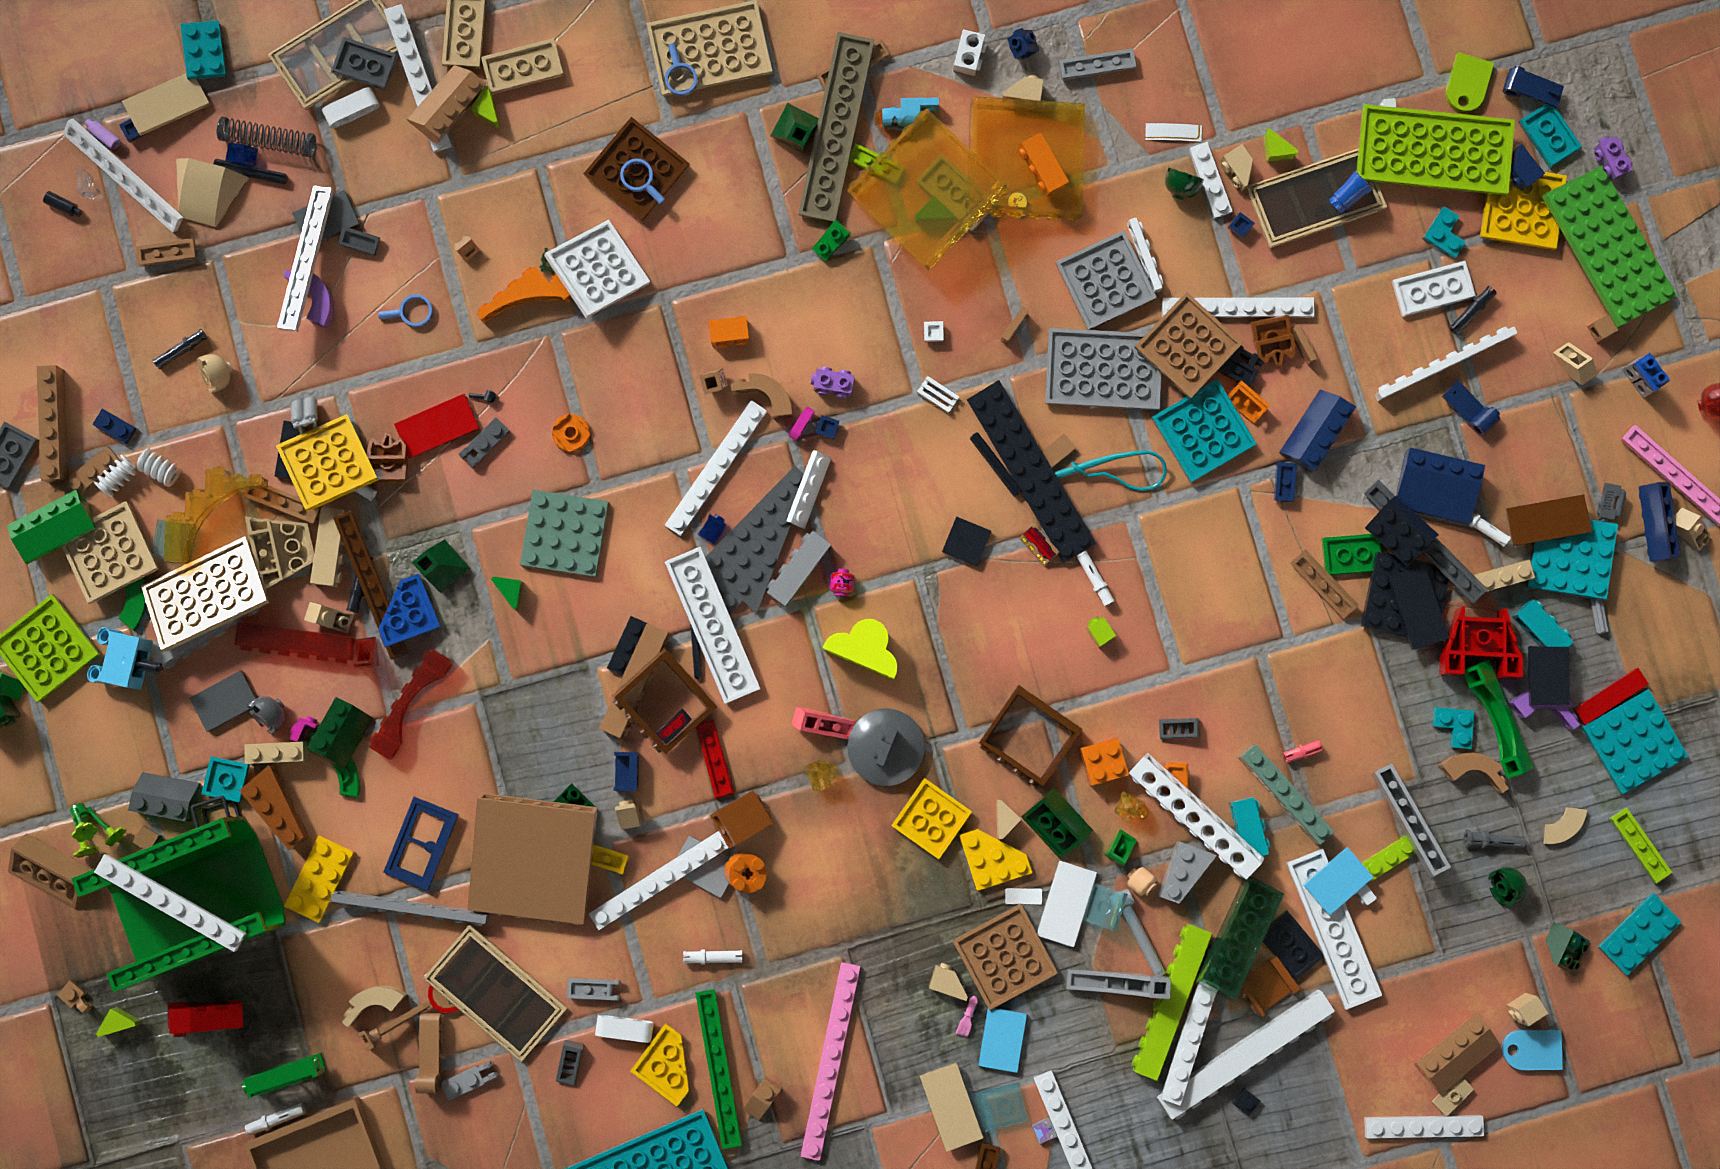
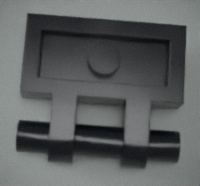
M1241 345L1234 352L1233 356L1231 355L1217 371L1238 383L1242 380L1247 386L1251 387L1259 373L1257 369L1253 368L1254 364L1262 367L1264 362L1259 358L1258 354L1248 352ZM1239 356L1249 360L1248 364L1239 360Z

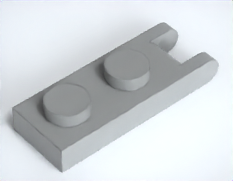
M568 978L567 998L620 1000V996L612 995L613 984L620 985L621 980Z

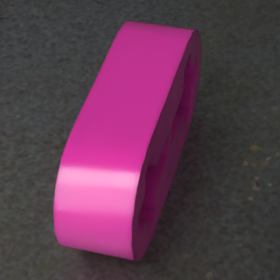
M806 406L788 437L798 441L812 419L815 410Z

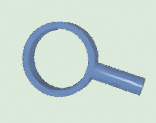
M671 43L668 47L673 65L666 72V86L676 96H687L696 89L698 82L697 74L693 67L680 62L676 44ZM678 68L688 69L694 75V83L686 91H676L669 85L670 74Z
M631 159L623 165L620 176L623 185L632 192L646 190L660 205L665 201V198L651 185L653 172L651 166L646 161ZM642 164L648 168L650 176L645 185L632 187L625 182L624 173L630 165Z
M413 294L407 296L402 301L400 309L378 312L379 319L401 317L411 327H422L430 322L433 316V307L426 297ZM413 299H422L429 307L428 316L419 323H412L404 316L406 304Z

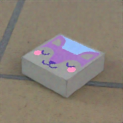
M1049 1117L1032 1124L1039 1144L1057 1137Z

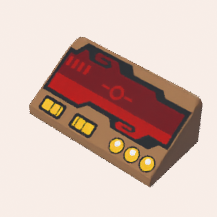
M1035 524L1019 537L1044 566L1059 553Z

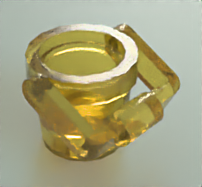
M822 760L810 763L804 768L814 791L829 788L838 773L836 764Z
M1125 790L1121 793V798L1114 810L1117 815L1129 822L1134 817L1144 820L1149 816L1143 800Z

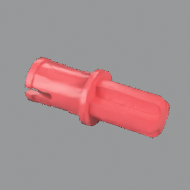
M1317 740L1303 746L1300 744L1298 748L1283 752V755L1286 758L1287 764L1301 758L1307 759V756L1322 751L1323 747L1321 742Z

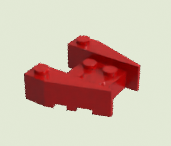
M1465 606L1456 609L1448 631L1449 639L1445 640L1439 656V676L1459 677L1464 675L1465 657L1497 659V679L1516 680L1522 678L1523 657L1521 651L1519 652L1517 638L1513 633L1507 608L1497 611V618L1465 617Z
M240 1000L167 1003V1027L169 1028V1034H173V1037H185L186 1033L242 1028L243 1003H240Z

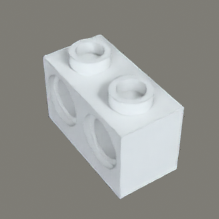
M963 29L953 71L975 76L976 70L980 71L983 61L979 59L981 52L985 53L987 42L984 41V34ZM973 41L976 42L978 46L970 47L968 43ZM970 59L973 61V64L966 65L964 60Z

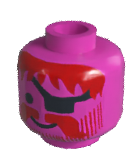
M838 569V572H834L830 576L829 589L834 593V596L849 597V594L854 592L855 576L850 574L848 569Z

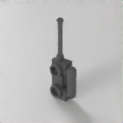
M1604 483L1601 502L1598 504L1599 511H1597V517H1601L1600 521L1606 522L1607 519L1615 520V517H1621L1626 497V491L1621 489L1622 486ZM1617 496L1616 506L1613 509L1615 497Z

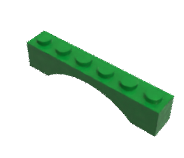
M1487 660L1466 668L1464 676L1468 686L1482 702L1494 726L1499 746L1500 763L1507 779L1533 769L1534 766L1490 661Z

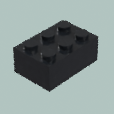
M1397 496L1388 501L1365 527L1368 532L1407 567L1439 536L1435 530Z

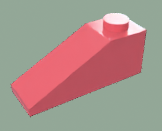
M796 706L792 725L801 731L849 739L850 732L856 724L854 720Z

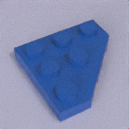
M419 574L402 579L398 584L378 628L385 648L440 628Z

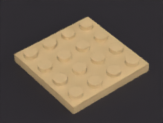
M127 501L94 517L95 530L62 546L88 604H92L159 570L135 514Z

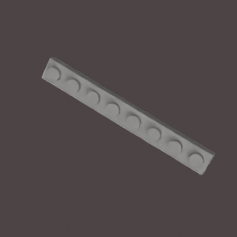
M338 890L332 893L331 902H337L336 905L338 906L352 904L356 905V908L359 909L372 907L375 908V911L379 912L393 910L395 914L405 915L407 912L413 913L415 917L433 916L435 920L448 918L452 919V922L455 923L468 921L475 926L486 924L489 921L490 915L487 912L478 914L462 908Z

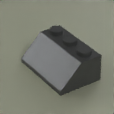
M142 772L132 790L128 811L180 821H192L191 806L196 804L200 783Z

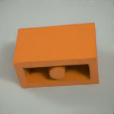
M746 316L708 320L712 347L716 346L717 349L726 348L729 344L744 346L746 342H750Z

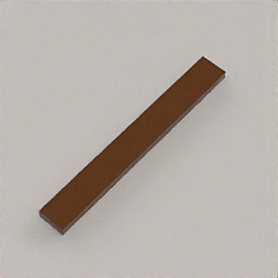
M350 510L334 516L333 519L377 628H379L388 609L389 602L353 513ZM405 641L386 647L391 660L409 653Z

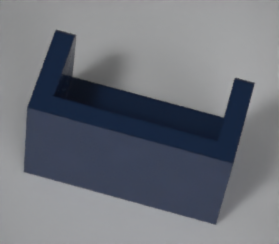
M614 752L616 759L615 787H613V791H638L639 752Z

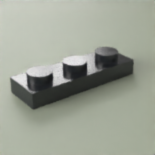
M630 616L607 669L621 675L624 674L647 624L646 622Z

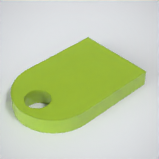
M1460 52L1456 54L1445 93L1447 103L1452 109L1461 113H1469L1481 105L1494 63ZM1464 98L1467 101V106H1460L1458 99Z

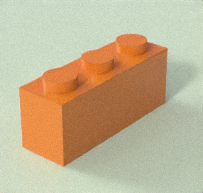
M1042 133L1020 144L1018 148L1019 156L1023 161H1026L1028 171L1037 180V187L1042 194L1044 193L1048 197L1067 186L1069 181Z

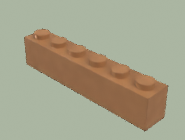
M57 365L37 366L40 480L47 483H61L68 479L64 369Z
M649 623L646 624L617 690L662 651L663 647L667 648L671 640L668 637L669 632ZM652 671L623 697L636 713L639 710L636 707L639 700L643 701L647 690H645L647 682L651 683L655 675ZM612 698L599 729L622 738L623 735L627 736L631 728L628 725L630 721L626 718L628 713L624 709L619 710L613 703L615 699Z

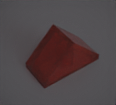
M376 637L356 639L353 664L355 668L363 669L380 666Z

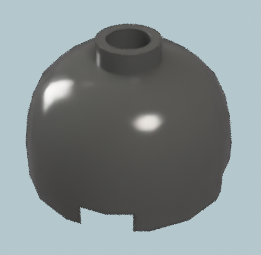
M261 696L247 705V708L252 709L250 711L252 717L261 727L266 725L269 728L267 732L271 735L285 721V713L283 711L285 706L278 698L274 700L269 696Z

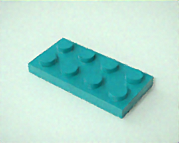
M1651 893L1597 947L1624 975L1628 976L1682 921L1654 893Z

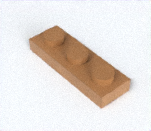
M194 239L136 246L138 265L140 267L197 259Z

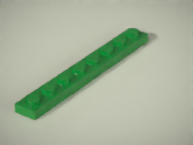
M715 989L695 992L722 1149L742 1146Z

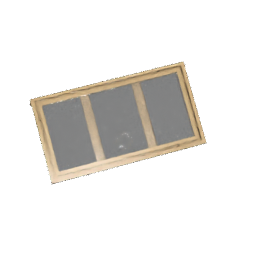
M355 0L268 54V58L278 69L305 110L354 81L331 73L343 37L395 54L399 53L384 12L386 7L381 0Z

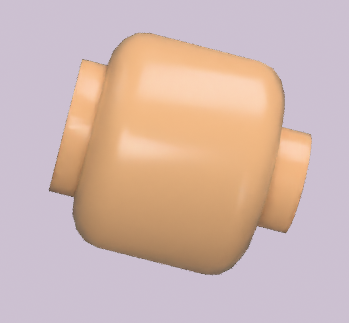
M1141 867L1138 870L1134 868L1127 876L1130 878L1128 886L1139 896H1148L1157 886L1155 883L1156 877L1145 867Z

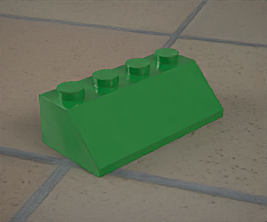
M77 490L7 525L10 538L27 565L96 529L89 503Z

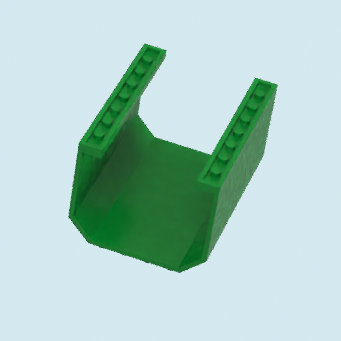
M245 816L220 818L118 859L123 864L247 933L241 944L286 926L284 904L258 835ZM96 869L71 878L78 897L106 887L112 895L136 962L106 973L113 992L143 984L228 949L94 873Z

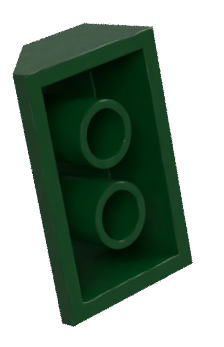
M335 697L307 749L311 753L345 769L373 717L354 705Z
M1054 787L1021 816L1059 859H1062L1080 845L1093 831Z

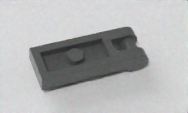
M495 417L459 453V456L462 459H466L472 469L475 468L502 441L510 430ZM473 450L478 452L475 457L470 454Z

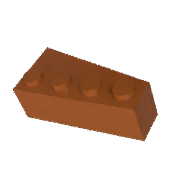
M275 765L267 766L239 790L288 850L295 849L309 837Z

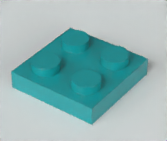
M210 756L202 794L212 797L224 796L226 800L241 802L243 795L239 790L246 784L250 764Z

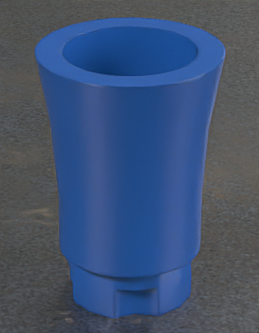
M1354 171L1329 201L1342 213L1346 208L1349 209L1355 202L1373 189L1357 171Z

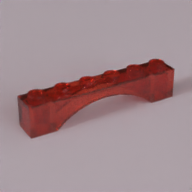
M432 648L430 651L427 650L422 657L423 663L420 667L417 666L411 675L413 677L410 683H406L401 690L402 696L399 700L396 699L390 708L392 710L391 713L383 718L380 723L382 727L379 732H375L369 741L371 742L369 748L387 759L392 760L403 743L402 724L411 701L424 687L434 681L445 678L455 662L436 649Z

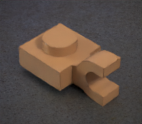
M70 980L57 995L70 1008L77 1006L82 1013L85 1011L89 1012L93 1007L84 998L87 992L74 980Z

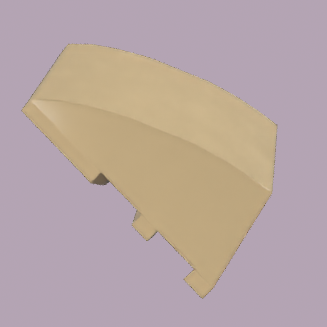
M190 158L176 159L178 213L185 220L217 227L228 211L233 199L239 195L240 189L250 178L228 168Z
M245 516L248 540L265 589L313 563L314 550L307 523L257 519Z

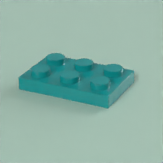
M219 20L181 23L187 79L226 76Z

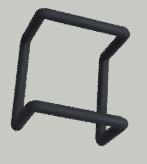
M218 796L192 805L191 813L195 827H200L195 808L222 800L220 803L202 809L204 822L208 824L206 811L220 806H224L226 817H233L230 816L227 805L232 802L236 817L240 816L237 802L226 800L224 796Z

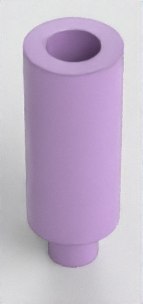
M90 119L85 121L88 132L108 148L114 150L119 146L121 140L98 121Z

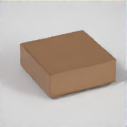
M142 825L132 843L142 849H146L155 845L161 835Z

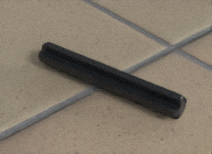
M215 159L213 165L225 167L252 178L286 184L288 180L287 174L221 159Z
M978 432L974 433L970 437L972 443L1014 497L1019 495L1022 489Z

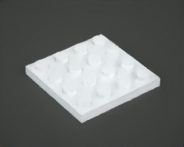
M609 220L557 246L544 255L585 318L592 316L650 283V280Z

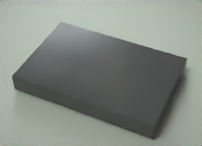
M343 37L331 73L386 91L398 55Z
M345 190L333 194L321 242L341 234L343 226L351 229L360 226ZM308 206L292 212L301 233Z
M4 422L0 428V485L12 490L36 448L39 439L7 422Z
M240 670L189 699L206 732H210L250 710L251 708H247V705L256 699V696L243 671Z

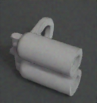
M307 397L304 399V402L295 400L291 403V423L294 428L298 427L300 434L305 433L303 427L309 424L313 425V429L318 427L316 423L318 420L316 398Z

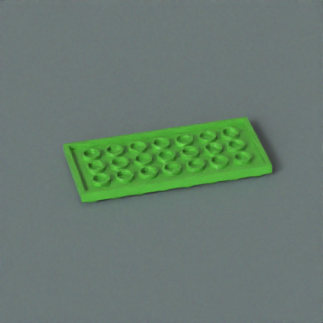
M1602 165L1545 193L1542 198L1618 328L1675 298L1677 294L1611 179L1607 178V172L1602 169Z

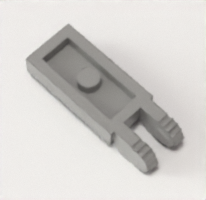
M489 1061L481 1066L477 1065L442 1081L441 1085L448 1101L498 1076L497 1072H493L484 1078L481 1074V1071L490 1068L493 1062Z

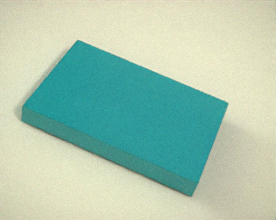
M1545 104L1518 122L1549 169L1582 148V145L1555 107Z

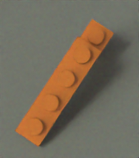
M534 266L527 268L522 273L523 276L518 280H512L506 290L495 294L489 304H483L478 309L479 312L476 315L483 323H486L495 315L520 304L542 300H559L567 304L573 298L557 274L551 278L552 281L549 283Z

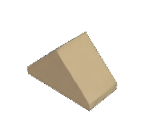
M996 800L997 839H1003L1021 818L1002 800Z

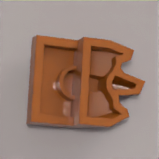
M1289 315L1250 322L1257 354L1264 363H1267L1269 358L1272 357L1275 365L1282 367L1285 354L1289 358L1295 357V341L1291 331Z
M385 432L381 442H377L376 438L371 437L367 448V457L378 478V481L373 483L407 482V451L402 438L392 443V436Z

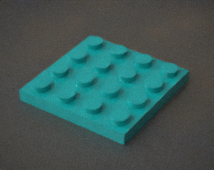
M1218 379L1199 389L1191 399L1185 397L1152 417L1153 422L1190 483L1257 444Z
M1590 520L1591 533L1534 543L1531 566L1535 578L1528 580L1527 588L1606 600L1618 524Z
M1649 689L1581 727L1620 794L1628 792L1689 757Z

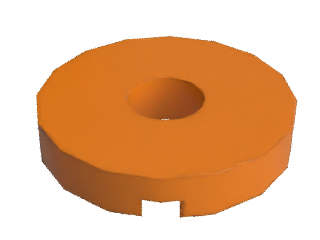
M565 414L559 417L553 424L552 439L563 451L577 452L588 443L590 428L587 422L579 415ZM569 428L576 430V435L573 438L566 436V431Z

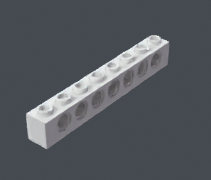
M1148 752L1129 772L1135 783L1144 786L1146 792L1151 797H1156L1165 810H1170L1178 822L1187 825L1190 828L1189 831L1195 837L1199 836L1208 849L1214 850L1219 854L1222 862L1230 864L1239 877L1247 879L1262 864L1264 857ZM1147 774H1153L1156 781L1149 780ZM1162 787H1168L1170 794L1163 793ZM1176 800H1182L1185 803V807H1179ZM1191 813H1196L1200 820H1193ZM1205 827H1212L1215 833H1208ZM1220 840H1226L1229 843V847H1223ZM1235 854H1242L1244 860L1236 859Z

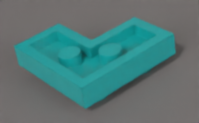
M1443 206L1422 239L1455 259L1466 241L1450 232L1460 216Z
M1434 707L1433 727L1452 728L1451 747L1472 749L1474 711Z

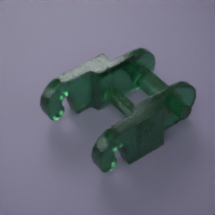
M545 248L541 258L542 265L539 268H541V272L547 270L554 275L555 271L553 268L545 266L546 262H548L544 256L548 252V248Z

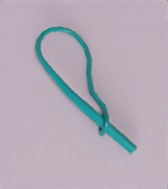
M1144 450L1111 454L1080 464L1071 462V467L1055 472L1058 479L1077 472L1086 477L1107 476L1120 482L1128 489L1146 491L1153 490L1161 485L1167 474V466L1162 456L1156 452ZM1145 454L1157 457L1163 465L1161 479L1152 486L1141 488L1129 485L1121 478L1106 472L1088 474L1085 471L1113 460Z

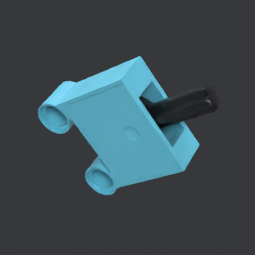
M102 627L97 633V641L102 645L108 646L103 666H91L87 672V677L90 682L114 684L141 690L145 672L160 674L164 667H162L160 662L149 660L153 644L152 640L125 635L120 630Z

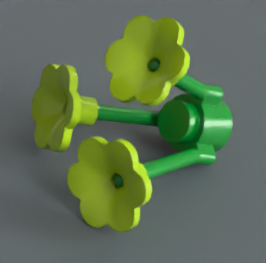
M84 803L75 804L69 810L76 826L72 837L79 842L81 848L73 853L74 857L89 856L99 850L98 847L88 846L87 840L93 839L94 834L98 831L97 827L93 826L92 823H84L89 819V815L106 830L108 838L105 844L110 847L119 842L126 833L125 828L119 827L114 830L112 827L107 826L93 812L90 806L86 807Z

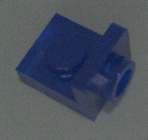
M228 143L225 160L255 167L258 149L245 144Z
M709 514L708 520L698 535L715 545L727 527L724 523L725 519L717 514L714 516Z

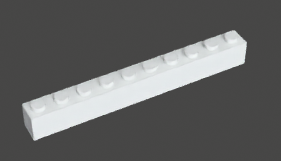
M1316 990L1191 1073L1181 1106L1160 1099L1162 1093L1157 1096V1099L1172 1120L1174 1118L1176 1120L1180 1119L1186 1114V1110L1191 1107L1192 1109L1202 1104L1201 1100L1207 1096L1208 1098L1213 1097L1218 1093L1219 1088L1231 1085L1235 1081L1234 1078L1239 1075H1246L1251 1071L1250 1068L1252 1066L1264 1063L1267 1060V1056L1272 1053H1279L1283 1050L1282 1046L1288 1042L1290 1044L1294 1043L1300 1038V1034L1303 1032L1308 1033L1316 1027L1315 1024L1318 1022H1325L1332 1017L1331 1014L1335 1012L1323 992Z

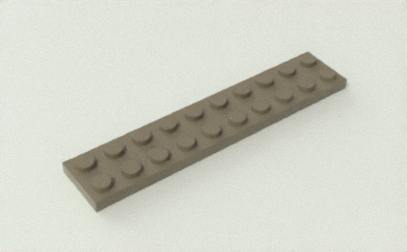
M837 32L798 216L831 223L837 218L874 39Z

